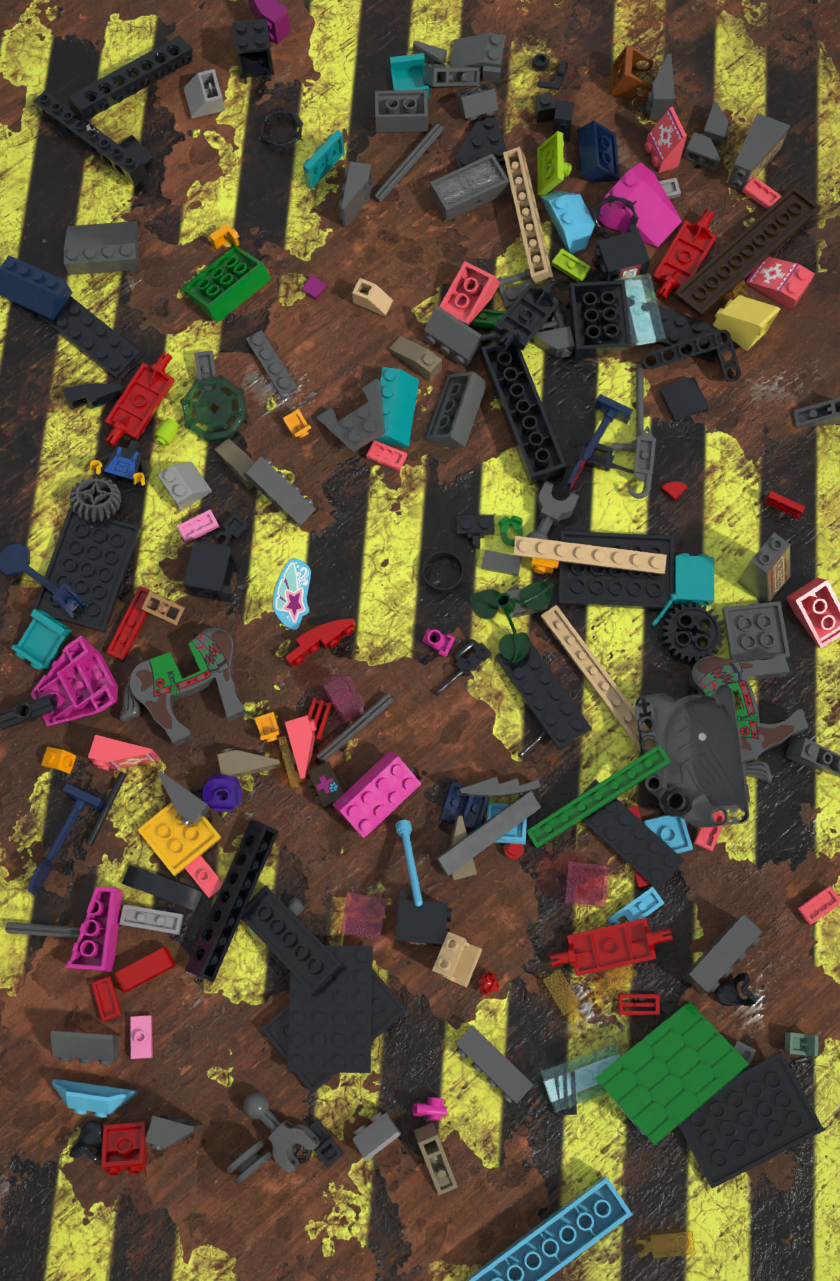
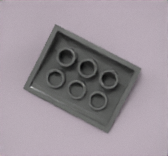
M138 221L67 226L64 244V266L68 274L79 275L140 270Z

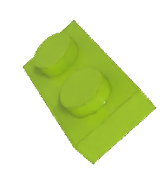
M564 249L560 250L551 264L579 283L591 271V266Z

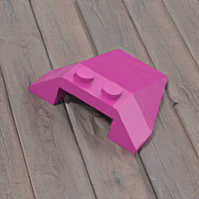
M639 163L629 169L610 190L613 196L631 200L632 203L635 200L637 201L633 205L639 217L636 227L645 244L659 248L682 223L681 218L656 175L643 163ZM610 191L606 194L604 199L611 195ZM616 200L611 203V207L609 202L602 205L600 214L603 217L598 216L600 223L609 229L617 231L621 229L622 234L629 231L628 228L633 212L627 206L623 209L626 204Z
M79 636L65 646L62 650L63 654L57 661H54L51 670L42 677L31 692L33 700L52 694L57 702V711L42 716L47 726L103 712L117 702L118 685L101 653L83 636Z

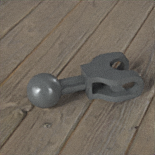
M546 481L537 501L538 508L541 511L539 516L541 522L537 530L530 532L526 537L548 540L547 533L551 525L556 526L560 520L567 519L572 515L579 495L572 492L566 500H556L551 494L554 486L553 483Z
M261 1092L248 1094L243 1101L244 1113L251 1119H260L273 1132L268 1139L273 1145L272 1153L274 1160L287 1173H294L299 1165L297 1158L293 1154L294 1143L302 1145L307 1150H314L319 1146V1138L307 1125H295L288 1119L281 1123L269 1110L270 1104L265 1094Z

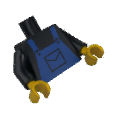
M129 440L127 448L117 446L99 461L93 460L90 462V471L96 469V474H100L102 470L106 478L137 487L140 486V483L143 486L145 485V480L150 473L147 461L142 453L138 452L140 444L134 440Z

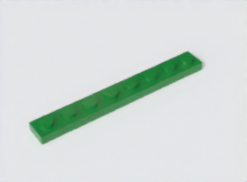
M659 744L526 832L536 848H539L672 761Z

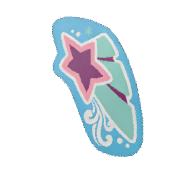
M296 558L288 561L282 570L273 597L274 612L280 621L292 630H297L302 616L309 613L307 594L311 579L309 566Z

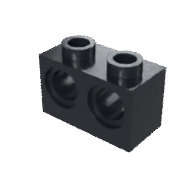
M556 100L552 135L559 131L563 133V141H569L574 102Z

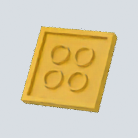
M171 802L140 827L138 831L170 872L176 876L194 859L218 842L221 836L205 817H203L197 827L192 824L190 826L180 821L181 816L177 813Z

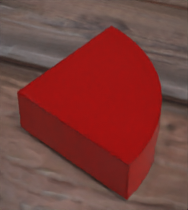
M669 482L663 485L661 490L676 501L688 486L681 482Z

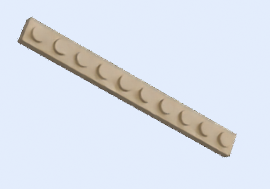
M555 605L543 613L541 619L640 751L635 709L559 607ZM643 722V723H642L643 729H644V730H649V728H648V727L646 726V724ZM647 739L644 746L647 750L654 748L655 742L653 739Z

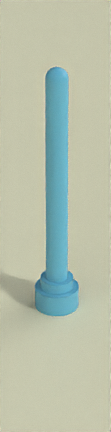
M400 820L395 824L396 832L402 837L414 903L419 907L423 901L410 841L412 826L409 820Z

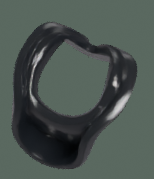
M740 973L734 979L721 983L715 989V998L724 1006H752L757 1002L754 994L748 990L750 978L747 973ZM740 981H744L741 991L748 997L747 999H742L738 993L737 986Z
M89 1121L83 1125L78 1142L70 1150L69 1157H79L85 1153L93 1161H100L102 1159L103 1125L100 1122ZM87 1146L95 1147L97 1149L96 1154L92 1153Z

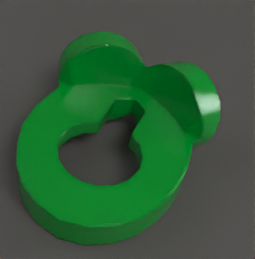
M505 516L498 522V525L501 527V539L508 546L513 547L515 539L511 540L506 535L510 524L513 526V530L517 532V536H523L521 527L523 520L518 516H512L511 518Z

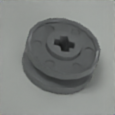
M262 1140L241 1154L226 1169L229 1174L237 1169L239 1170L240 1174L234 1180L237 1185L256 1172L273 1156L270 1151L260 1156L258 1152L264 1146Z

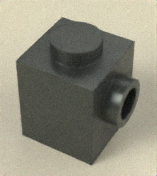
M553 94L535 95L534 112L537 123L553 121L556 108V100L553 99Z

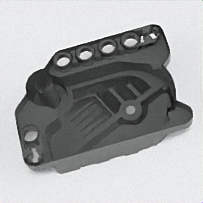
M720 685L711 696L689 695L677 701L666 693L639 697L636 700L635 708L641 756L650 751L645 748V741L653 739L655 742L654 748L660 744L672 761L644 780L645 788L660 800L661 809L674 818L686 820L696 828L745 823L749 818L748 804L750 803V795L745 773L746 765L742 750V735L738 725L733 690L727 685ZM644 700L650 704L646 709L648 714L651 713V716L645 715V710L640 707ZM646 719H650L653 723L649 730H644L642 727V723ZM652 778L659 780L657 789L649 787V781ZM681 795L683 797V804L680 808L675 809L673 800ZM730 809V813L733 814L737 813V809H740L742 812H745V815L741 817V820L735 816L730 817L732 821L728 822L729 815L727 810ZM722 811L725 818L722 822L714 820L715 812Z

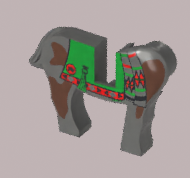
M208 628L188 644L200 671L186 678L182 677L171 652L137 665L132 671L130 680L123 692L120 721L125 723L139 717L142 704L150 711L156 723L167 732L175 746L181 745L194 738L190 730L176 719L173 700L200 692L215 682L218 684L229 722L246 715L247 712L238 699L237 688L233 681L232 661L234 643L230 634L220 628Z
M784 654L768 660L756 659L746 662L706 656L696 662L691 674L694 687L702 695L711 696L720 685H727L733 690L734 694H739L743 709L736 710L740 734L742 735L746 777L756 778L767 783L772 781L769 765L767 762L757 760L756 758L766 750L779 746L789 737L802 733L808 728L803 709L796 710L791 717L777 724L759 723L757 703L748 681L786 677L790 670Z

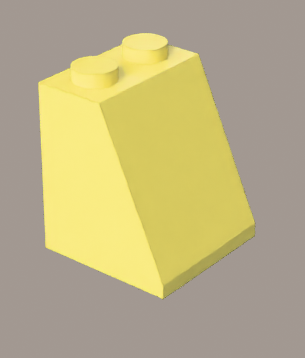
M739 295L734 300L730 299L724 309H719L715 315L716 320L713 326L719 330H727L732 340L748 351L766 334L780 308Z

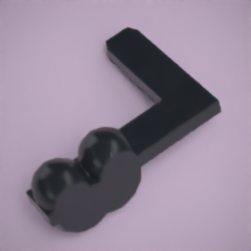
M560 61L554 83L538 81L537 87L559 90L565 77L568 63Z

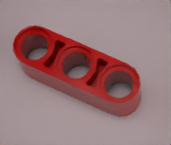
M164 947L119 970L114 976L122 993H125L176 965L168 948Z

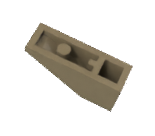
M402 336L389 348V351L430 382L442 370L441 358L429 349Z
M228 438L214 450L250 490L254 485L243 474L254 462Z
M232 748L222 750L221 754H217L220 771L223 775L242 777L282 767L277 759L239 750L233 751Z
M461 814L456 815L450 848L467 836ZM473 858L449 876L452 875L453 880L476 875L477 872Z
M432 1122L415 1129L417 1142L438 1195L458 1188L434 1123Z

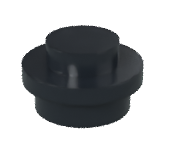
M537 54L532 59V67L536 71H544L549 66V60L544 54Z

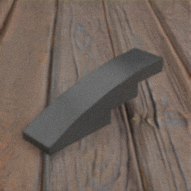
M497 777L461 788L456 793L457 795L471 797H501L535 790L541 786L539 780L520 786L518 778L499 784Z

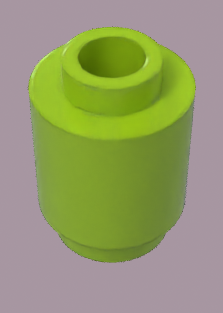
M170 418L163 420L153 435L155 442L161 446H169L179 431V424Z

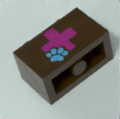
M327 762L309 770L310 776L307 777L310 788L315 787L317 791L314 797L318 806L323 805L324 810L332 807L343 795L330 762Z

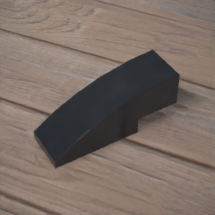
M103 383L83 384L63 389L71 410L86 404L91 409L118 400L123 394L121 386Z

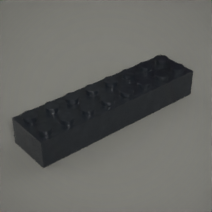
M497 343L481 347L480 358L529 484H537L564 475L567 465L521 349L512 343L505 351L501 350L504 344L500 349L497 347Z

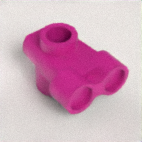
M428 628L422 641L436 649L439 655L446 658L455 637L450 634L444 635L438 630ZM431 636H434L436 638L435 643L430 641L429 638Z
M430 1097L427 1098V1104L416 1103L412 1107L413 1116H428V1120L441 1121V1117H445L447 1114V1106H444L443 1098Z

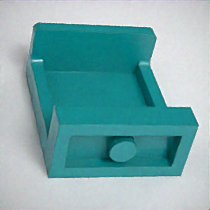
M424 53L390 57L393 90H427V99H430L429 86L424 83Z
M681 553L676 555L674 558L675 594H677L678 598L676 601H673V605H688L691 602L692 605L699 603V606H711L714 602V557H709L707 554L690 556L687 553Z
M34 609L30 615L33 617L32 622L19 643L13 645L11 649L16 651L15 655L19 658L29 660L31 662L30 665L38 670L49 669L72 629L45 611Z

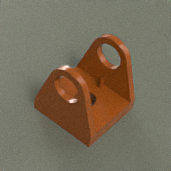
M626 45L612 64L610 94L632 98L648 97V92H651V86L631 74V71L644 72L652 69L653 59L635 47ZM639 61H647L649 65L639 66L636 63ZM642 87L647 89V91L644 93H638L635 91V89Z

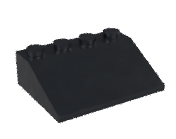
M625 280L570 283L568 296L572 336L575 344L574 359L595 358L631 348Z

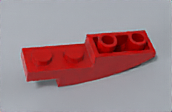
M354 619L332 621L304 633L296 639L299 647L285 657L287 663L291 668L294 665L299 666L304 662L307 655L316 653L320 649L321 644L326 650L329 647L334 648L339 644L342 637H347L355 631L356 624Z

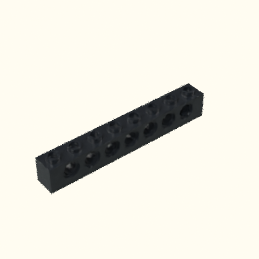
M177 36L70 95V110L82 122L93 118L111 106L122 102L127 97L149 87L152 83L177 71V69L192 62L193 48L181 36Z
M46 90L33 101L41 117L133 186H137L147 176L143 163L89 122H82L69 107Z
M250 820L185 971L214 983L279 831L265 824Z

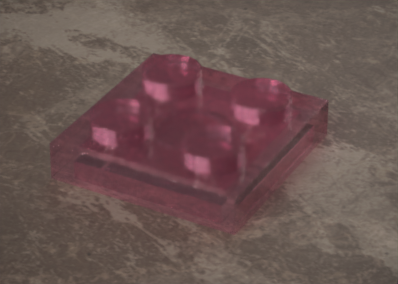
M348 892L340 933L380 940L387 899Z

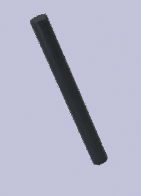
M120 771L85 842L86 844L93 846L127 776L126 773Z

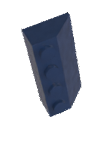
M10 255L0 267V296L50 320L56 317L73 293L64 279Z

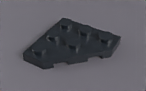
M495 115L477 120L455 156L457 169L492 153L499 165L505 164L503 152H506L507 148Z

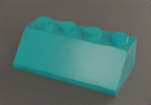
M382 367L380 381L385 433L374 440L385 445L409 448L419 379L401 369Z

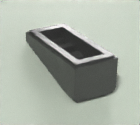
M418 41L413 42V54L424 53L425 62L429 64H446L447 50Z

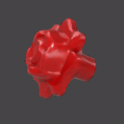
M488 972L487 975L483 974L479 979L478 983L481 994L488 996L490 992H497L499 990L495 973Z

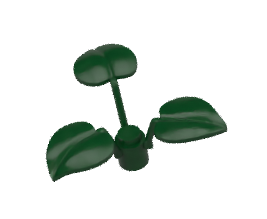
M540 581L527 585L520 593L523 601L517 600L515 597L511 598L507 593L500 594V592L493 589L470 594L471 606L480 618L492 619L495 617L497 610H501L507 616L513 634H507L502 637L499 642V651L511 663L522 660L530 649L529 636L525 632L517 634L510 617V613L515 609V603L520 605L527 604L528 609L531 611L543 610L551 601L552 582Z

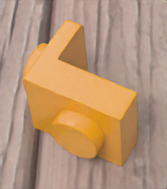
M227 224L220 229L214 230L209 235L215 249H218L230 240L234 245H239L237 231L234 228L231 229Z
M299 409L282 418L292 437L298 436L300 439L309 434L307 430L311 429V426L307 424Z
M532 558L530 569L539 574H552L553 569L558 568L559 561Z
M274 712L255 718L261 735V741L266 739L268 743L278 739L277 735L281 734Z
M47 747L41 766L70 774L76 755L62 749Z

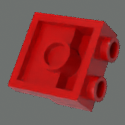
M146 1122L103 1125L101 1168L104 1172H107V1175L117 1176L120 1174V1171L139 1174L141 1169H146Z

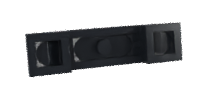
M129 865L122 882L123 885L195 912L203 895L201 891Z

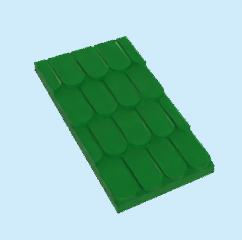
M688 1002L643 1040L613 1062L595 1079L643 1135L645 1134L655 1146L749 1066V1063L691 1002Z

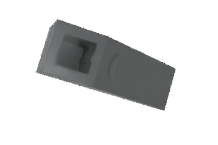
M807 738L790 739L785 757L801 765L840 777L839 754Z

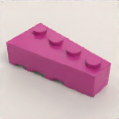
M95 887L87 909L86 919L81 925L77 943L74 944L73 954L66 968L113 972L123 890Z

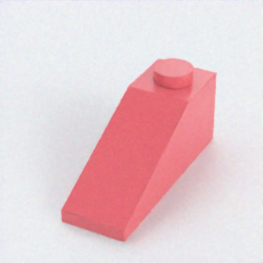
M309 716L285 722L299 775L303 780L308 777L315 741L314 731L317 730L314 719H311Z

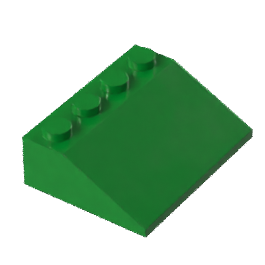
M234 245L181 289L209 318L218 323L234 309H237L241 303L250 298L256 291L264 287L271 280V277L261 261Z

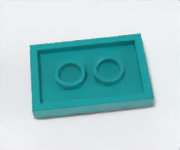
M339 130L329 135L326 142L319 146L315 154L308 158L303 165L305 183L311 190L345 154L343 133Z

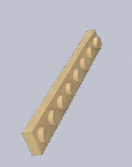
M515 536L513 556L655 574H665L667 555L521 536Z

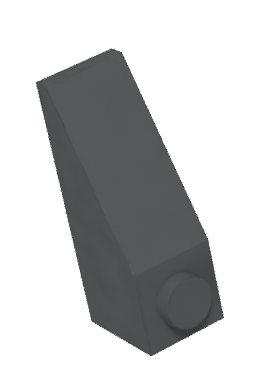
M425 64L424 83L433 87L479 86L480 67Z
M840 397L794 410L796 427L805 428L840 424Z
M160 771L158 775L177 813L181 816L180 821L187 826L192 824L197 827L209 811V805Z

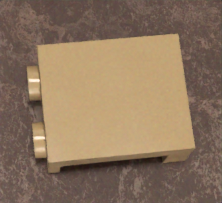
M448 932L432 971L449 981L467 988L482 949L467 943L465 938Z

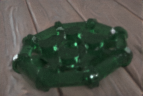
M223 375L194 380L192 387L185 397L180 400L185 421L184 427L203 438L205 442L228 437L233 438L245 418H248L243 395L244 390L223 378ZM217 385L216 390L205 391L203 388L205 386ZM222 386L230 390L233 394H231L230 396L226 395L224 392L221 391ZM199 390L201 392V395L198 397L197 401H191L194 395ZM237 399L239 411L233 410V400ZM212 405H216L217 407L219 406V409L216 411L217 413L213 414L212 411H209V408H211ZM190 407L195 408L196 418H191ZM232 416L237 417L231 425V427L229 428V426L227 425L229 419L232 418ZM199 422L205 424L208 427L206 432L196 424ZM224 427L225 431L212 433L213 428Z

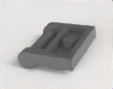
M530 269L503 279L501 277L497 278L500 282L497 289L505 309L511 307L529 284L536 288L535 282L531 278ZM526 279L527 283L508 289L504 288L505 285Z

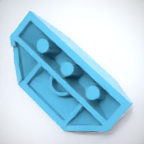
M556 190L541 196L540 200L568 253L573 255L586 250L595 221L581 195Z
M61 1079L52 1080V1085L66 1106L74 1109V1113L86 1114L87 1111L95 1112L94 1116L107 1117V1114L115 1113L138 1095L137 1090Z

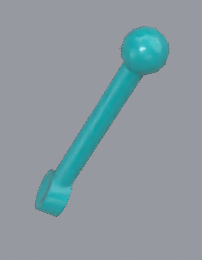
M671 594L670 600L652 623L654 627L672 602L677 600V594Z

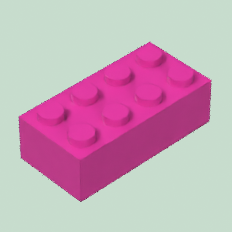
M389 751L333 804V807L356 833L365 838L414 792L421 783L399 756Z

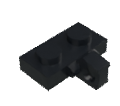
M494 515L456 516L457 536H467L468 539H472L473 549H480V538H484V535L495 534Z

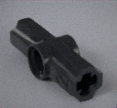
M52 694L29 702H20L16 707L0 712V728L5 730L26 721L33 722L40 716L57 711V702ZM29 708V712L25 716V711Z

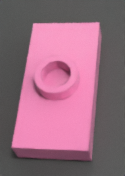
M210 509L177 525L185 543H188L218 528L219 525Z
M152 1016L130 1017L131 1059L153 1058Z

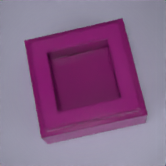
M312 275L302 287V292L317 301L327 288V285Z

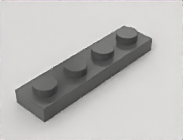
M261 330L246 338L248 345L280 397L284 398L297 391V386L263 331Z

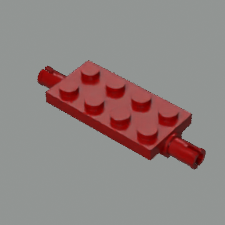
M705 209L699 221L691 223L685 220L652 277V280L662 284L656 293L657 298L660 299L662 295L661 300L665 301L671 289L678 290L699 270L717 238V235L709 230V224L715 216L713 211L708 215L710 210Z
M162 351L155 364L147 365L144 362L141 364L105 420L106 425L113 428L105 439L107 444L115 447L123 434L138 440L175 382L173 377L165 373V368L173 358L169 353L166 354L165 351Z
M647 918L567 935L569 943L567 951L550 954L551 960L559 958V960L551 962L553 967L567 963L573 964L576 976L656 959L655 944L673 941L672 935L663 936L671 933L670 927L652 932L649 929Z

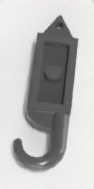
M648 426L640 436H637L633 470L634 477L644 482L643 491L635 493L632 486H628L630 495L637 499L645 498L651 490L656 438L653 437Z

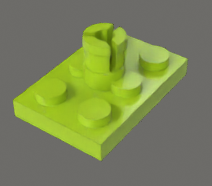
M559 131L537 148V195L540 196L550 192L564 180V177L569 176L572 166L570 163L564 162L563 133Z

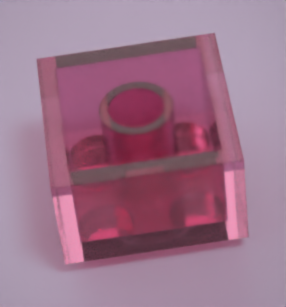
M340 672L322 683L325 694L344 724L364 713V699L359 691H354V683L349 675L345 676L343 672Z
M569 861L566 867L563 904L604 909L606 907L609 866Z

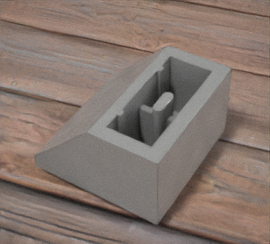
M215 69L197 73L184 87L191 118L225 111Z

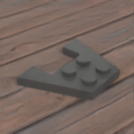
M378 378L362 388L368 402L341 420H338L332 408L316 417L353 452L385 433L381 381Z

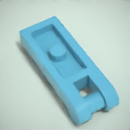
M651 887L607 919L610 925H616L621 923L619 918L622 916L625 917L627 922L643 919L665 903L656 890Z

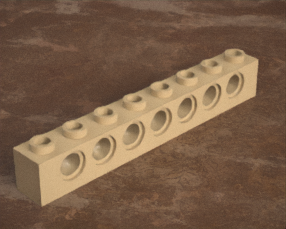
M517 147L503 152L531 278L539 286L545 284L550 277H553L526 157L521 148Z

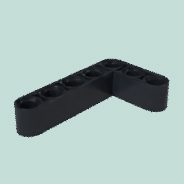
M724 329L649 352L642 357L643 366L646 369H654L715 349L724 380L735 382L741 376L731 335ZM719 333H724L726 335V341L724 343H719L717 341V335ZM703 338L708 341L706 349H702L699 346V341ZM684 344L689 345L691 348L688 355H684L681 352V347ZM666 350H670L673 353V357L669 361L663 357V353ZM724 351L731 353L729 361L723 360L722 353ZM649 355L655 358L653 366H648L645 362L646 357ZM731 368L736 371V376L733 379L727 376V371Z

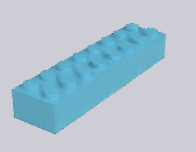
M604 1175L467 1277V1281H545L633 1214L609 1179Z

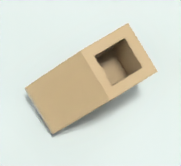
M362 278L358 280L352 292L354 304L385 317L393 303V300L381 288Z

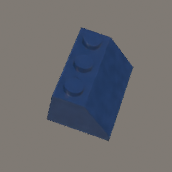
M594 120L579 128L577 131L581 176L591 182L620 180L616 134Z

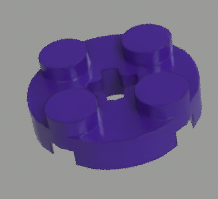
M223 774L210 776L202 792L204 802L212 806L211 809L217 812L234 810V807L241 803L243 789L239 779L235 776ZM225 791L226 794L225 796H221V793L218 792Z

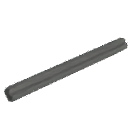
M436 123L375 192V200L382 202L442 133L443 127L440 124Z

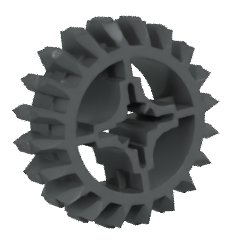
M89 476L88 480L82 479L81 483H76L75 487H72L69 496L70 506L74 513L78 514L79 518L84 517L86 521L92 519L95 522L96 519H100L102 522L103 518L109 519L110 515H115V512L119 510L121 505V493L117 485L113 484L111 480L106 481L105 477L99 479L96 476L95 479H91Z

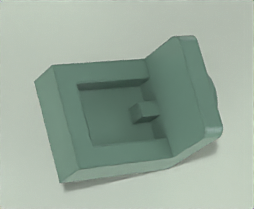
M785 1032V1054L818 1056V1035Z

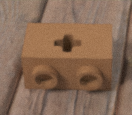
M151 590L142 606V610L175 625L178 624L185 609V606Z

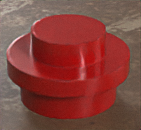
M505 844L504 853L508 858L515 860L523 855V844Z

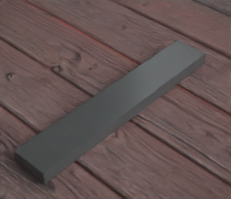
M527 791L438 856L436 860L444 873L449 876L539 810L541 806L532 791Z

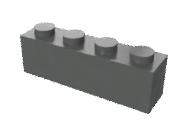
M258 458L243 475L297 527L301 526L316 510L313 507L314 503L309 498H304L297 486L294 484L290 485L286 481L287 477L281 471L277 472L272 467L273 464L269 459Z
M474 1026L456 1043L458 1046L456 1051L464 1059L468 1056L473 1061L471 1066L478 1073L483 1071L488 1076L486 1080L494 1088L499 1086L504 1091L501 1095L509 1103L514 1101L517 1104L533 1086Z

